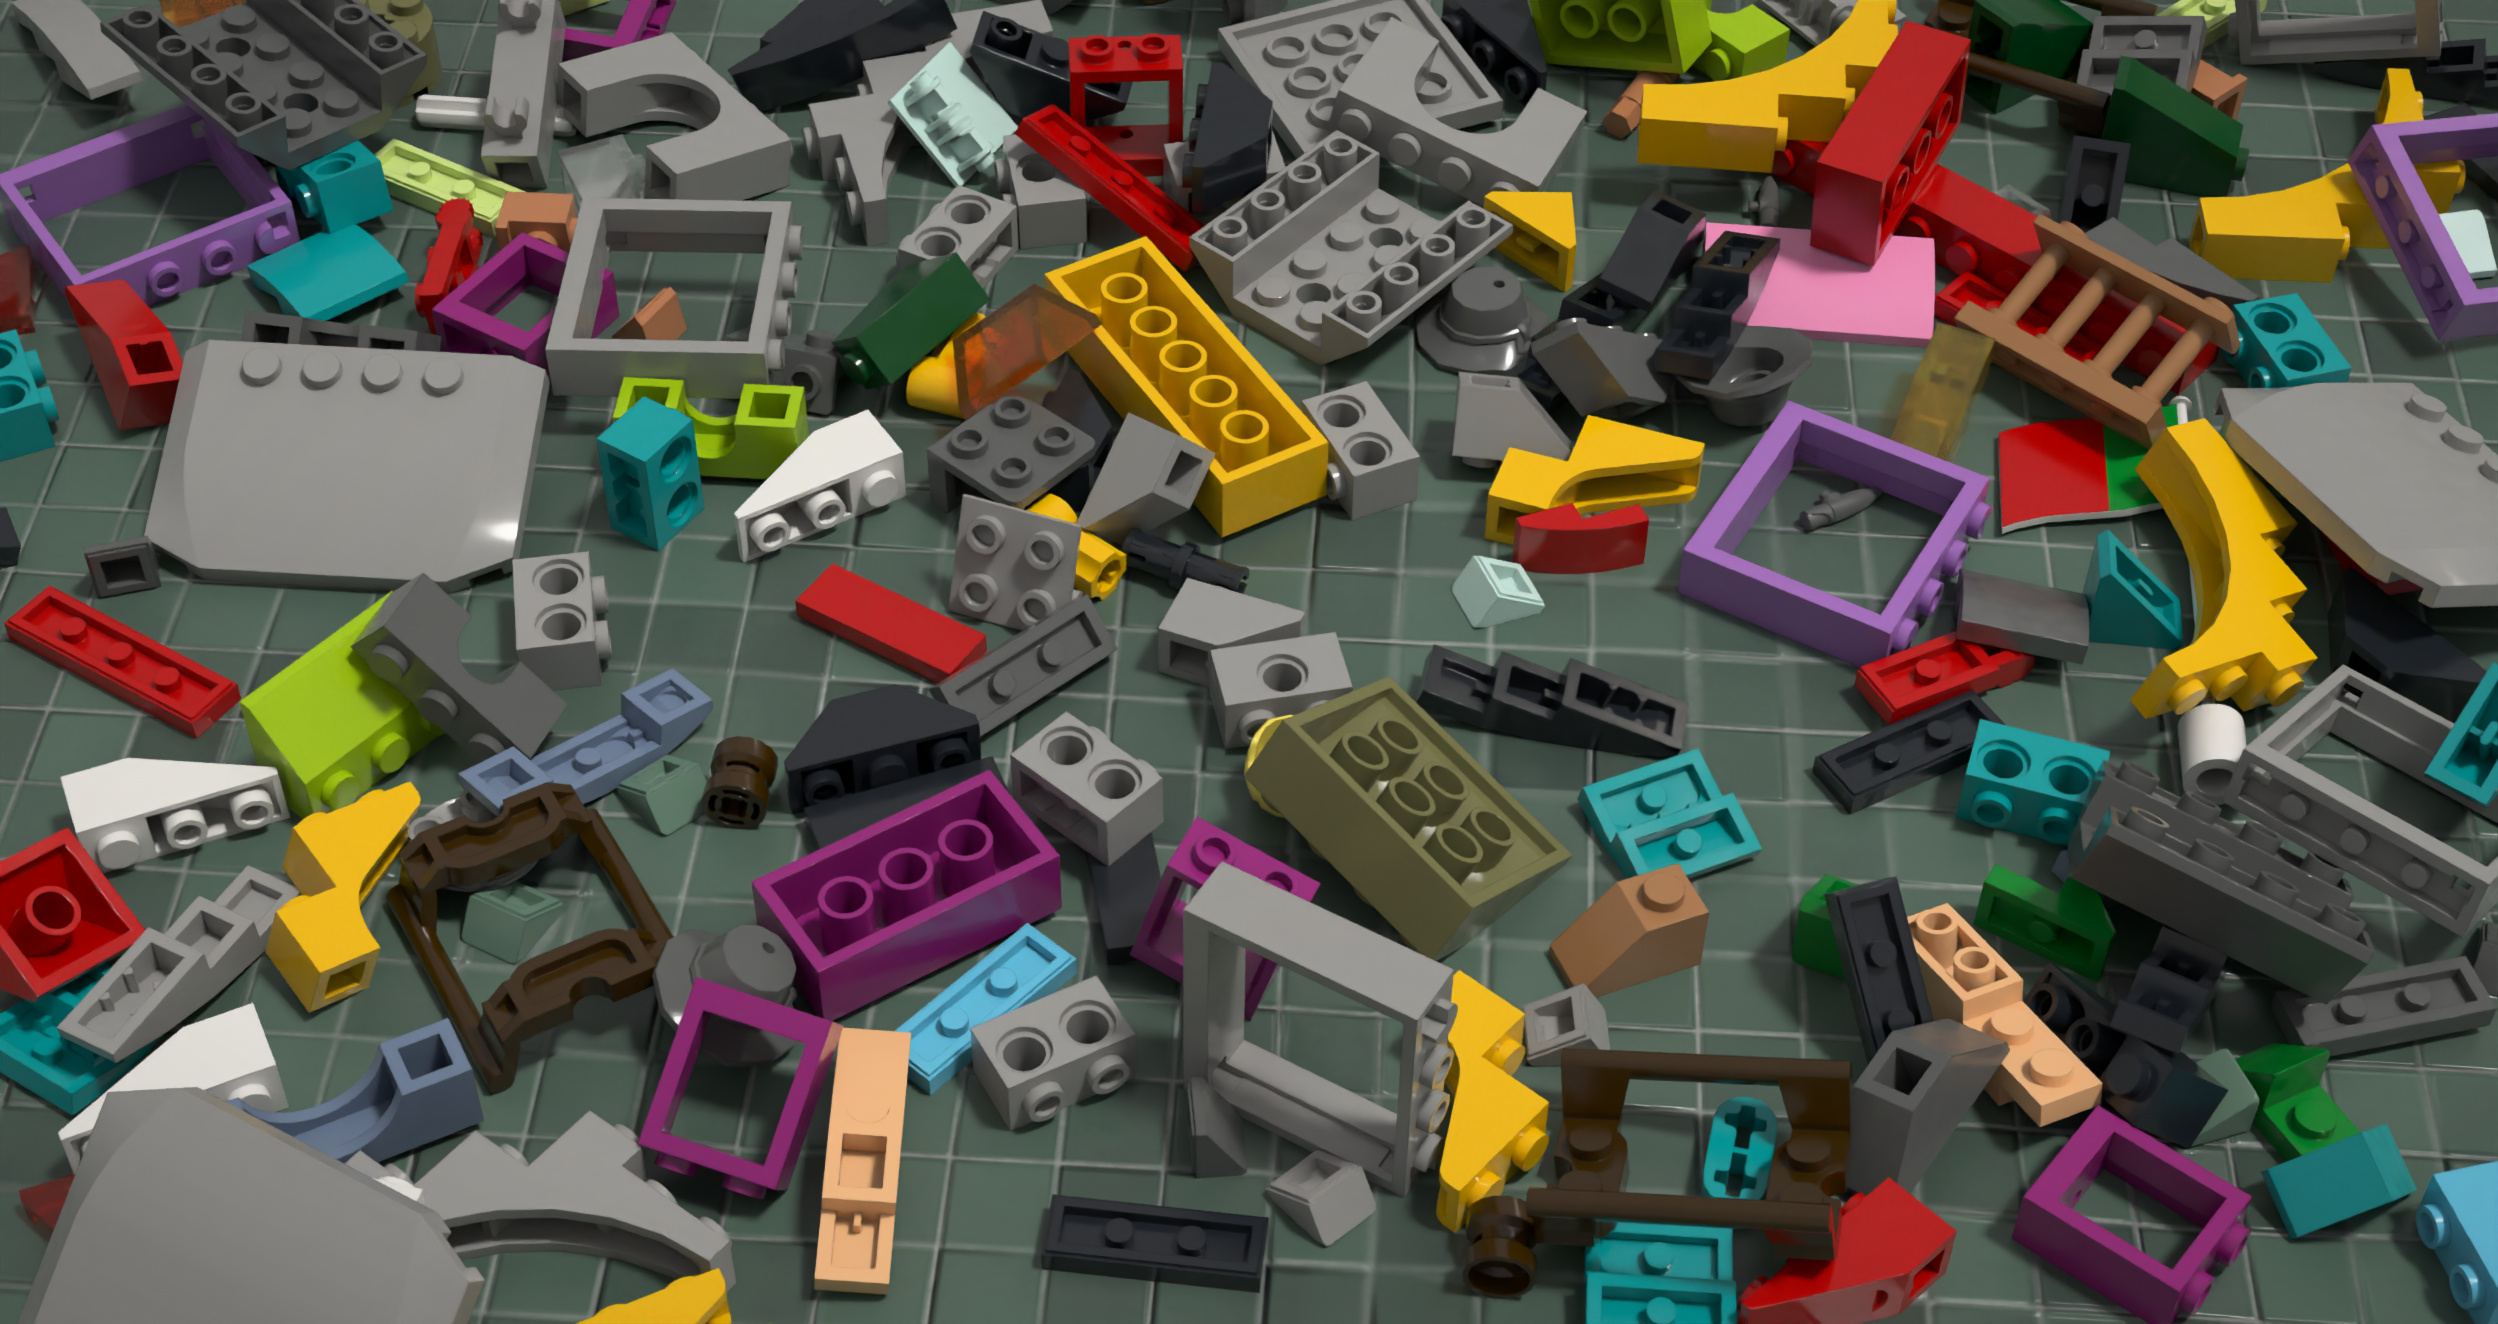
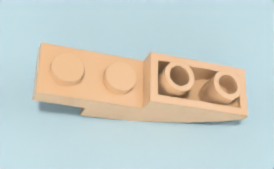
M1948 903L1907 917L1934 1021L1949 1018L2008 1043L2010 1052L1984 1088L1998 1106L2015 1100L2039 1127L2101 1105L2102 1082L2022 1001L2023 979Z
M856 1028L842 1029L838 1043L814 1290L888 1295L911 1033Z

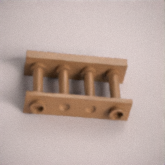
M2039 214L2033 221V225L2043 254L1999 308H1990L1987 311L1968 300L1954 317L1964 347L2150 450L2167 428L2160 401L2205 345L2211 342L2232 354H2235L2241 346L2235 316L2231 309L2220 300L2213 297L2202 299L2089 240L2087 235L2076 225L2068 221H2062L2059 224ZM2063 265L2090 278L2045 334L2038 333L2036 336H2033L2018 328L2016 322ZM2111 290L2138 303L2093 360L2086 359L2082 363L2065 353L2063 348ZM2159 315L2187 329L2141 387L2133 386L2130 389L2113 380L2111 374Z

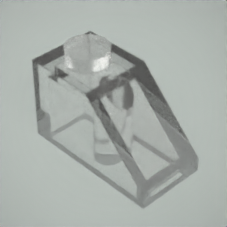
M622 134L557 151L564 194H574L577 217L582 198L644 199L642 187H645V160L641 153L633 155Z

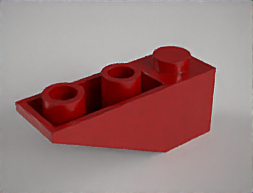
M124 279L66 286V297L119 430L170 423L183 362L168 328Z
M1888 1177L1867 1196L1859 1192L1852 1196L1841 1208L1842 1227L1838 1256L1834 1261L1788 1258L1786 1266L1769 1279L1766 1275L1758 1277L1746 1288L1737 1303V1310L1740 1312L1738 1324H1862L1899 1315L1946 1273L1957 1231Z

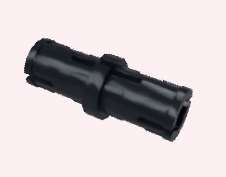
M1133 528L1126 537L1122 550L1130 551L1129 554H1126V567H1132L1169 581V586L1180 591L1187 578L1220 586L1244 594L1247 587L1246 583L1240 581L1241 579H1249V568L1240 567L1203 554L1199 545L1188 541L1181 546L1142 532L1141 529Z

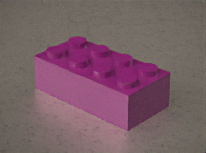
M991 770L985 771L751 881L757 925L778 935L792 951L796 966L793 983L817 1016L829 1021L852 1012L1020 929L1026 923L1031 924L1062 908L1060 855Z

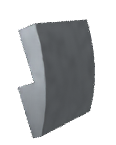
M2095 16L2089 49H2083L2077 84L2110 93L2111 100L2120 57L2126 56L2134 58L2191 93L2200 64L2207 30L2204 16Z
M1960 569L1954 617L1958 618L1956 639L2083 664L2089 646V610L2086 596L2083 593Z

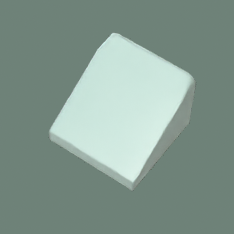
M2475 209L2439 214L2471 278L2495 276L2497 267L2486 222L2481 211Z
M1473 555L1452 586L1453 595L1469 622L1475 628H1487L1539 614L1545 607L1542 598L1523 567L1517 563Z

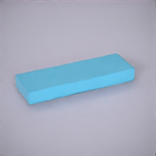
M1026 923L895 1030V1032L911 1033L907 1078L931 1096L973 1061L970 1028L1053 994L1077 974L1076 958L1029 923Z

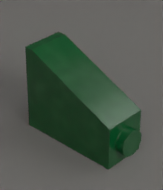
M1975 0L1967 37L1971 39L1969 52L2065 80L2071 77L2081 60L2083 49H2089L2093 23L2060 0ZM1966 75L1964 93L1995 115L2036 95L1976 76Z
M2121 56L2102 140L2131 144L2124 182L2200 197H2227L2231 180L2242 182L2248 160L2249 149L2239 147L2243 124L2134 58Z
M957 252L907 265L898 272L831 343L841 355L840 363L843 370L854 382L863 385L866 390L891 385L989 302L990 298Z

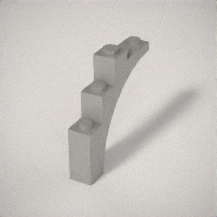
M1041 0L951 13L958 29L915 53L863 61L864 83L856 85V97L809 104L811 127L802 128L806 158L808 161L817 160L823 181L837 179L840 191H850L845 193L849 220L852 226L861 225L867 246L890 243L887 216L888 188L901 159L917 141L916 137L887 102L949 42L952 43L987 89L993 92L969 52L982 12L986 11L999 17L1009 18L1019 25L1054 37L1052 26Z
M591 1111L587 1112L530 1165L514 1147L508 1144H502L499 1147L476 1130L415 1184L399 1167L393 1164H387L383 1167L361 1150L345 1163L371 1178L396 1177L407 1181L416 1188L423 1189L427 1207L436 1211L452 1232L447 1241L461 1261L501 1253L564 1251L619 1259L672 1277L675 1280L687 1276H698L719 1268L725 1280L727 1292L736 1284L731 1252L733 1246L731 1239L724 1229L708 1217L697 1219L681 1208L673 1195L662 1184L652 1179L648 1180L644 1159L646 1150L644 1146L638 1144L639 1138L626 1126L616 1124L613 1127Z

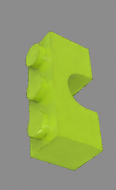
M1705 0L1712 43L1692 66L1714 81H1723L1755 74L1760 70L1767 71L1785 63L1790 34L1788 27L1753 4L1734 13H1716L1711 11L1712 0Z
M624 377L612 417L614 423L645 396L668 408L677 409L685 416L693 419L700 476L768 479L809 437L804 387L744 383L737 414L721 418L705 415L689 403L686 397L684 380Z

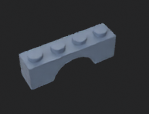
M448 1018L380 1043L371 1066L360 1080L344 1093L321 1105L301 1111L277 1113L256 1109L239 1097L227 1101V1103L344 1164L360 1150L374 1161L380 1162L484 1121L472 1068Z

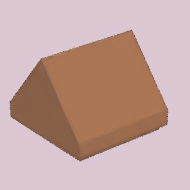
M664 287L611 337L613 339L677 340L687 330V326L676 292L671 287L668 289Z

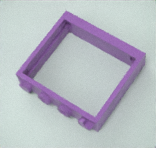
M187 104L0 174V198L7 221L67 302L66 286L124 279L146 305L151 306L246 268L247 265L300 242L291 200L252 153L237 147ZM203 120L201 122L202 130L192 133L191 124ZM208 158H211L251 208L248 211L82 276L42 223ZM30 186L32 194L23 197L18 190Z
M2498 113L2371 125L2347 161L2438 340L2498 334V287L2477 289L2413 164L2498 156Z
M1788 400L1683 549L1678 593L1861 667L1912 647L1919 628L1917 621L1921 615L1930 618L1936 610L1943 593V580L1946 575L1955 578L1960 572L1968 552L1969 545L1967 542L1970 537L1979 540L1983 535L1985 522L1993 509L1992 505L1985 503L1990 478ZM1798 459L1869 487H1879L1884 493L1944 516L1881 615L1733 555Z

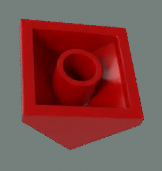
M68 827L0 861V989L36 1002L123 954L145 931V928Z

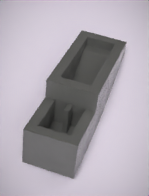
M2114 217L2085 233L2089 240L2202 299L2213 297L2220 300L2231 311L2234 304L2259 299L2258 295L2172 237L2155 246Z

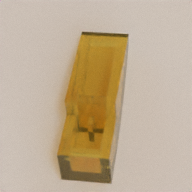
M1938 322L1915 374L1890 440L1952 463L1968 428L1973 405L1988 375L1995 338Z

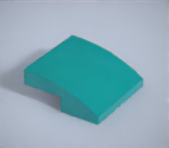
M356 224L333 233L324 230L246 266L254 287L275 296L283 315L327 321L409 282L406 271L375 238Z
M1698 748L1582 787L1577 798L1598 838L1627 879L1679 863L1688 879L1759 855L1762 850L1734 793L1722 796Z
M105 963L36 1002L24 999L0 1014V1072L72 1116L111 1088L162 1037H158L115 1063L59 1035L56 1027L111 969Z
M1618 1222L1612 1232L1601 1238L1600 1243H1595V1247L1584 1246V1324H1736V1281H1733V1230L1728 1228Z

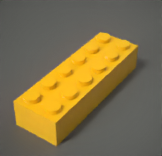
M1147 236L1044 274L1046 327L1119 415L1125 420L1129 412L1216 453L1193 503L1222 538L1327 495L1329 442Z

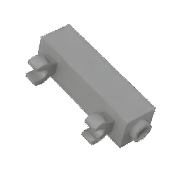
M499 0V16L489 95L486 99L484 113L485 126L481 158L487 175L493 179L516 188H547L558 100V63H562L566 31L565 18L559 0Z

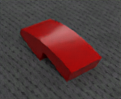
M1573 503L1517 517L1512 563L1521 564L1524 571L1547 574L1597 573L1644 564L1649 518L1641 506L1636 504L1582 519Z

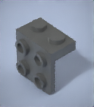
M1011 388L927 448L931 502L949 513L962 503L964 494L972 496L979 491L997 503L1024 509L1095 455V440L1016 389Z

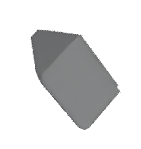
M1584 983L1522 1005V1012L1525 1013L1524 1033L1527 1061L1531 1066H1561L1563 1048L1610 1050L1605 1009Z
M1321 1150L1314 1151L1266 1188L1269 1198L1314 1240L1324 1246H1330L1371 1216L1376 1210V1202L1363 1167Z

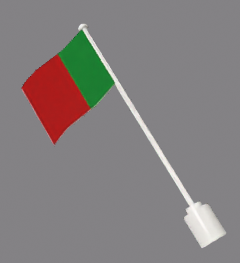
M2176 396L2169 402L2168 406L2162 407L2166 427L2188 422L2187 414L2192 410V403L2187 397ZM2093 418L2040 422L2000 432L1998 434L2001 534L2048 522L2124 517L2162 509L2163 507L2135 471V468L2149 449ZM2189 564L2194 623H2196L2198 608L2194 576ZM2212 697L2203 700L2202 705L2190 709L2181 717L2178 723V738L2184 791L2197 793L2216 805L2225 804L2222 802L2223 796L2243 749L2247 745L2242 716L2229 706L2215 704V698Z

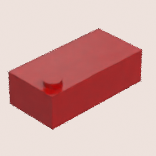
M1906 21L1817 161L1810 246L1871 266L1876 264L1961 124L1971 39Z

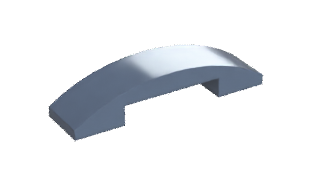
M672 668L621 693V714L531 759H528L513 746L458 773L459 784L497 817L503 811V799L546 782L570 784L582 804L590 802L613 791L619 786L621 781L670 753L713 710V699Z

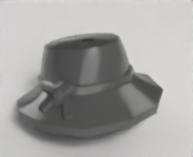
M1494 266L1474 267L1459 274L1450 289L1432 296L1416 318L1419 350L1439 369L1458 374L1459 372L1488 375L1504 374L1527 358L1532 336L1549 326L1548 315L1524 295L1520 280L1510 271Z
M1746 326L1731 354L1712 380L1674 374V377L1692 393L1703 395L1713 416L1722 423L1735 426L1761 425L1776 419L1785 406L1788 389L1792 385V381L1797 379L1813 364L1811 340L1809 337L1791 328Z
M741 924L724 934L689 929L667 940L652 974L660 1014L675 1032H677L696 977L798 1010L795 1002L797 999V989L793 986L796 966L792 951L778 935L759 925ZM712 1013L698 1052L726 1067L765 1066L790 1051L795 1046L796 1040Z

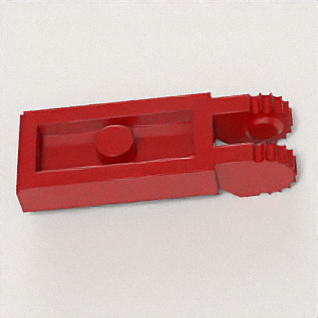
M452 198L450 201H446L445 204H441V208H439L435 218L440 232L435 246H431L428 250V268L423 283H418L415 289L417 313L421 318L426 317L430 332L433 335H437L432 308L479 268L478 261L484 241L481 231L472 226L475 212L470 200H465V198Z
M1956 631L1861 666L1857 670L1854 686L1886 724L1890 725L1967 691L1974 690L1978 694L1996 687V685L2003 688L2011 685L2014 681L2018 682L2034 669L2036 657L2033 654L2009 649L2002 651L2004 648L1956 639Z

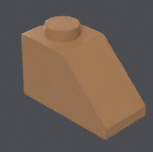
M1679 863L1616 882L1550 944L1549 954L1569 988L1584 983L1595 997H1599L1701 964L1709 911Z

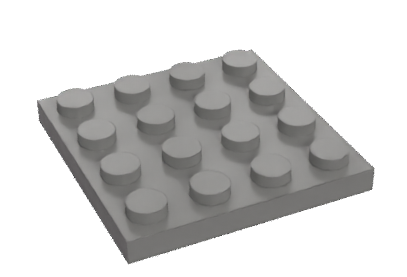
M1331 0L1218 29V47L1235 72L1273 101L1272 125L1296 159L1332 134L1326 129L1338 90L1391 17L1440 40L1427 81L1416 95L1421 105L1431 116L1454 129L1472 127L1480 123L1502 118V98L1426 0Z

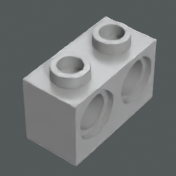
M957 185L941 203H937L932 208L925 221L911 235H907L901 241L896 254V263L900 267V271L907 265L957 252L983 289L1019 250L1017 206Z
M1367 381L1302 400V413L1329 442L1327 495L1331 500L1337 499L1351 520L1417 500L1420 456Z
M589 551L512 560L518 661H521L553 691L602 685L600 659L612 658V647L608 620L598 621L597 614L609 613L605 576L593 577Z
M1067 711L1010 754L1013 799L1108 867L1164 822L1163 778L1159 776L1157 771L1148 762L1141 759L1136 760L1114 745L1100 729L1093 726L1088 727Z
M1097 975L970 1028L973 1071L1010 1131L1033 1121L1041 1122L1048 1120L1058 1114L1063 1108L1096 1094L1110 1093L1118 1089L1126 1081L1136 1077L1135 1033Z

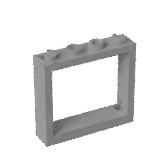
M2235 0L2236 13H2230L2229 38L2232 39V42L2239 41L2241 65L2441 56L2444 29L2443 0H2415L2416 13L2261 21L2259 0Z
M582 198L545 349L553 395L618 397L624 377L684 380L687 398L740 399L744 383L772 385L774 372L784 371L785 346L783 339L780 338L781 336H790L792 310L791 302L787 298H796L798 293V266L794 260H803L804 227L803 225H794L792 201ZM611 251L764 254L748 342L591 339L603 288L604 271L608 267Z
M2343 664L2243 749L2223 796V803L2463 938L2498 902V856L2488 866H2485L2296 762L2325 735L2331 732L2498 823V796L2485 809L2424 777L2426 769L2451 731L2454 723ZM2345 683L2362 691L2361 698L2350 692L2344 696L2340 695ZM2460 878L2472 886L2467 890L2456 884V881Z
M1221 861L1183 909V1089L1187 1090V1083H1190V1078L1202 1077L1242 1118L1311 1152L1321 1150L1363 1167L1367 1180L1405 1197L1422 1171L1426 1172L1428 1168L1436 1169L1445 1147L1446 1138L1440 1136V1125L1447 1112L1450 1095L1443 1092L1444 1080L1450 1070L1454 1057V1051L1448 1048L1447 1044L1448 1034L1455 1022L1458 1005L1451 1002L1454 969ZM1245 949L1403 1023L1397 1114L1244 1040Z

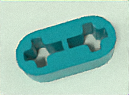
M1735 1097L1726 1100L1717 1108L1713 1118L1699 1196L1765 1200L1778 1130L1777 1118L1772 1109L1765 1103L1751 1097ZM1738 1126L1752 1129L1748 1149L1734 1147ZM1729 1173L1743 1176L1740 1197H1731L1725 1194Z

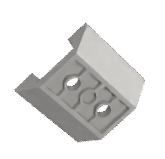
M1336 130L1189 237V246L1233 316L1321 366L1368 348L1457 278L1459 274L1466 271L1513 233V224L1470 201L1464 203L1439 222L1379 189L1380 153Z

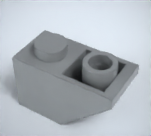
M1459 372L1451 436L1452 456L1462 457V462L1470 466L1491 468L1498 466V460L1503 461L1509 447L1564 461L1569 460L1573 451L1571 441L1518 377Z
M1128 412L1076 524L1082 525V528L1123 545L1133 528L1141 529L1142 532L1146 533L1190 510L1216 453Z
M1187 578L1158 627V672L1210 687V650L1303 637L1305 632V612Z

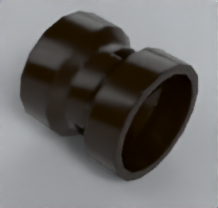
M741 736L726 738L718 743L714 750L710 764L712 776L708 779L701 799L702 809L708 818L719 825L733 829L752 828L762 823L767 815L770 802L768 789L771 788L776 778L778 757L771 747L754 738Z
M1511 1196L1481 1198L1473 1203L1467 1212L1466 1235L1472 1245L1464 1253L1463 1281L1469 1289L1490 1298L1510 1299L1523 1296L1530 1292L1536 1284L1537 1273L1536 1255L1531 1250L1537 1243L1535 1241L1532 1217L1527 1216L1526 1201Z

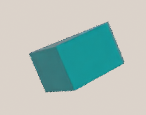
M2108 529L2098 534L2082 592L2086 596L2089 610V642L2172 650L2183 645L2180 599Z
M2494 662L2424 773V777L2485 809L2498 796V664Z
M2387 1123L2261 1172L2291 1240L2417 1191Z

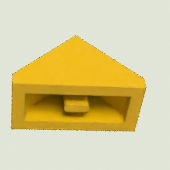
M1492 191L1484 196L1483 209L1513 224V233L1494 249L1565 293L1571 289L1576 254L1572 192Z

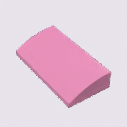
M1706 222L1702 255L1724 231L1781 239L1779 253L1747 326L1791 328L1815 340L1931 348L1935 302L1934 238L1892 236L1876 264L1871 266L1810 246L1811 230Z

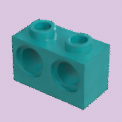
M358 140L290 171L280 166L275 167L277 181L281 190L288 198L293 197L298 201L307 218L314 217L329 233L393 211L381 161Z
M2297 293L2233 305L2232 312L2235 316L2241 346L2235 354L2222 349L2226 361L2229 364H2233L2248 388H2282L2314 383H2347L2352 369Z
M16 329L0 333V462L55 447L48 423L60 420L49 385L40 388L36 387L47 383L36 349L23 351Z
M644 396L596 438L612 529L660 551L705 509L693 419L685 416L677 409L668 408Z
M1980 719L1955 818L2068 846L2069 839L2096 773L2103 760H2109L2110 751Z

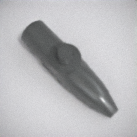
M1767 176L1761 185L1758 202L1749 201L1748 212L1757 213L1756 217L1759 219V226L1778 227L1781 217L1779 189L1772 176Z
M1879 487L1861 488L1844 494L1839 492L1831 493L1829 490H1824L1819 495V498L1822 500L1821 504L1800 513V524L1805 531L1834 524L1870 506L1882 495V491Z

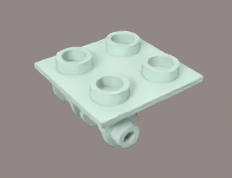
M951 42L947 43L887 102L955 187L957 185L962 186L977 170L981 172L990 166L996 159L993 153L1003 144V136L1012 135L1018 128Z

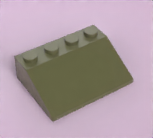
M1389 676L1282 720L1244 775L1261 793L1263 801L1272 810L1282 814L1307 839V843L1314 853L1328 860L1353 886L1358 897L1368 905L1373 906L1400 933L1402 940L1409 948L1435 961L1470 942L1566 865L1573 856Z

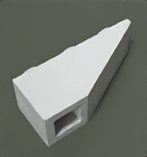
M869 410L815 430L734 513L739 557L743 563L906 496L903 451Z
M125 758L60 777L78 841L102 873L125 868L136 863L193 848L200 844L290 818L276 767Z
M251 1003L182 1027L62 1128L58 1134L74 1176L107 1092L198 1087L225 1102L239 1097L248 1105L267 1112H277L289 1108L275 1060L254 1004Z

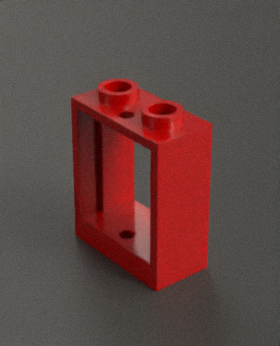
M1150 33L1143 36L1106 37L1103 35H1092L1086 38H1068L1071 118L1144 177L1163 176V144L1183 142V63L1180 35ZM1167 81L1168 124L1086 127L1084 83Z

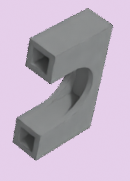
M1391 17L1338 90L1326 130L1331 133L1338 130L1379 152L1380 157L1481 206H1484V196L1492 191L1546 192L1572 152L1587 111L1537 88L1518 119L1504 130L1488 134H1475L1451 128L1431 116L1416 96L1427 81L1440 40Z
M672 32L558 63V104L564 109V117L585 137L634 123L653 120L673 121L699 129L646 146L645 194L651 199L742 201L789 186L790 161L793 158V147L788 135L772 123L754 104L744 98L725 78L715 72Z

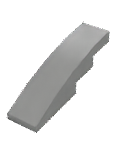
M16 0L11 2L18 23L33 32L39 51L54 60L61 80L92 100L143 81L139 69L128 54L101 32V20L81 0Z
M247 865L215 902L198 896L164 934L148 927L56 1027L59 1035L115 1063L119 1062L167 1033L215 997L266 950L275 912L285 903L302 894L297 887Z

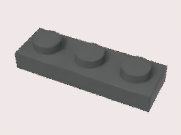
M1088 594L1071 600L931 687L929 691L935 700L976 714L980 727V736H982L1118 649Z
M2460 956L2356 976L2327 1005L2293 988L2276 991L2269 1009L2289 1045L2325 1048L2330 1052V1056L2489 1026L2497 1007L2467 957Z

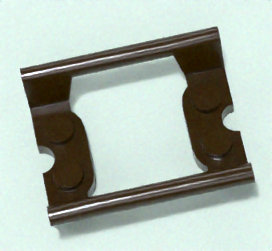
M1938 0L1925 20L1924 26L1967 38L1975 0ZM2062 0L2100 11L2101 16H2157L2159 9L2157 5L2140 0ZM1969 52L1967 74L2056 100L2060 114V125L2099 137L2103 135L2110 105V93L2077 84L2081 60L2069 81Z
M546 782L503 799V811L497 818L488 822H473L463 815L418 833L399 852L402 864L399 885L391 888L386 895L389 906L484 1082L492 1093L504 1092L513 1085L521 1049L520 1042L574 1020V1006L585 996L597 994L616 1002L654 986L652 974L662 948L667 940L674 937L598 810L592 808L585 809L570 784ZM578 833L603 870L637 929L632 928L626 931L609 928L597 931L527 960L516 968L509 980L501 983L489 1000L481 1003L483 1008L481 1017L436 934V890L449 884L471 886L490 880L548 856L558 849L564 838Z
M1563 1048L1561 1055L1563 1121L1554 1154L1556 1178L1560 1180L1558 1183L1547 1184L1546 1188L1529 1187L1526 1198V1212L1528 1217H1532L1536 1243L1595 1247V1243H1600L1602 1237L1612 1232L1618 1222L1764 1230L1772 1245L1773 1257L1834 1261L1837 1258L1842 1227L1841 1200L1831 1198V1196L1846 1194L1852 1144L1851 1060ZM1629 1080L1779 1086L1792 1132L1790 1140L1777 1148L1773 1156L1766 1200L1626 1192L1630 1171L1627 1141L1621 1134L1623 1120L1622 1109Z

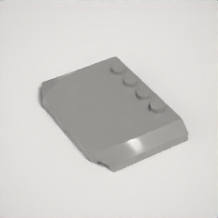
M207 340L185 352L144 536L149 537L157 553L162 555L163 551L184 563L189 571L205 580L397 590L420 574L425 573L444 592L454 593L470 587V579L502 568L504 574L513 571L512 560L519 559L550 385L545 369L507 355Z
M2314 383L2282 388L2221 389L2213 410L2215 415H2224L2225 418L2220 429L2222 438L2364 571L2386 584L2400 579H2407L2423 588V591L2418 601L2430 608L2498 606V455L2483 443L2484 438L2480 433L2469 427L2462 426L2446 412L2447 407L2443 402L2424 394L2413 383Z
M198 1087L107 1092L17 1324H468L485 1280L476 1267L466 1268L447 1241L452 1232L436 1211Z

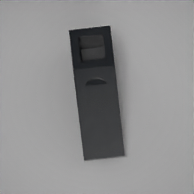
M1443 0L1442 22L1482 72L1489 75L1525 107L1537 88L1546 91L1548 70L1528 0Z
M2049 962L2023 1001L2102 1082L2101 1097L2129 1122L2140 1129L2190 1149L2229 1091L2183 1052L2180 1051L2179 1054L2173 1053L2111 1027L2110 1023L2117 1007L2053 963Z

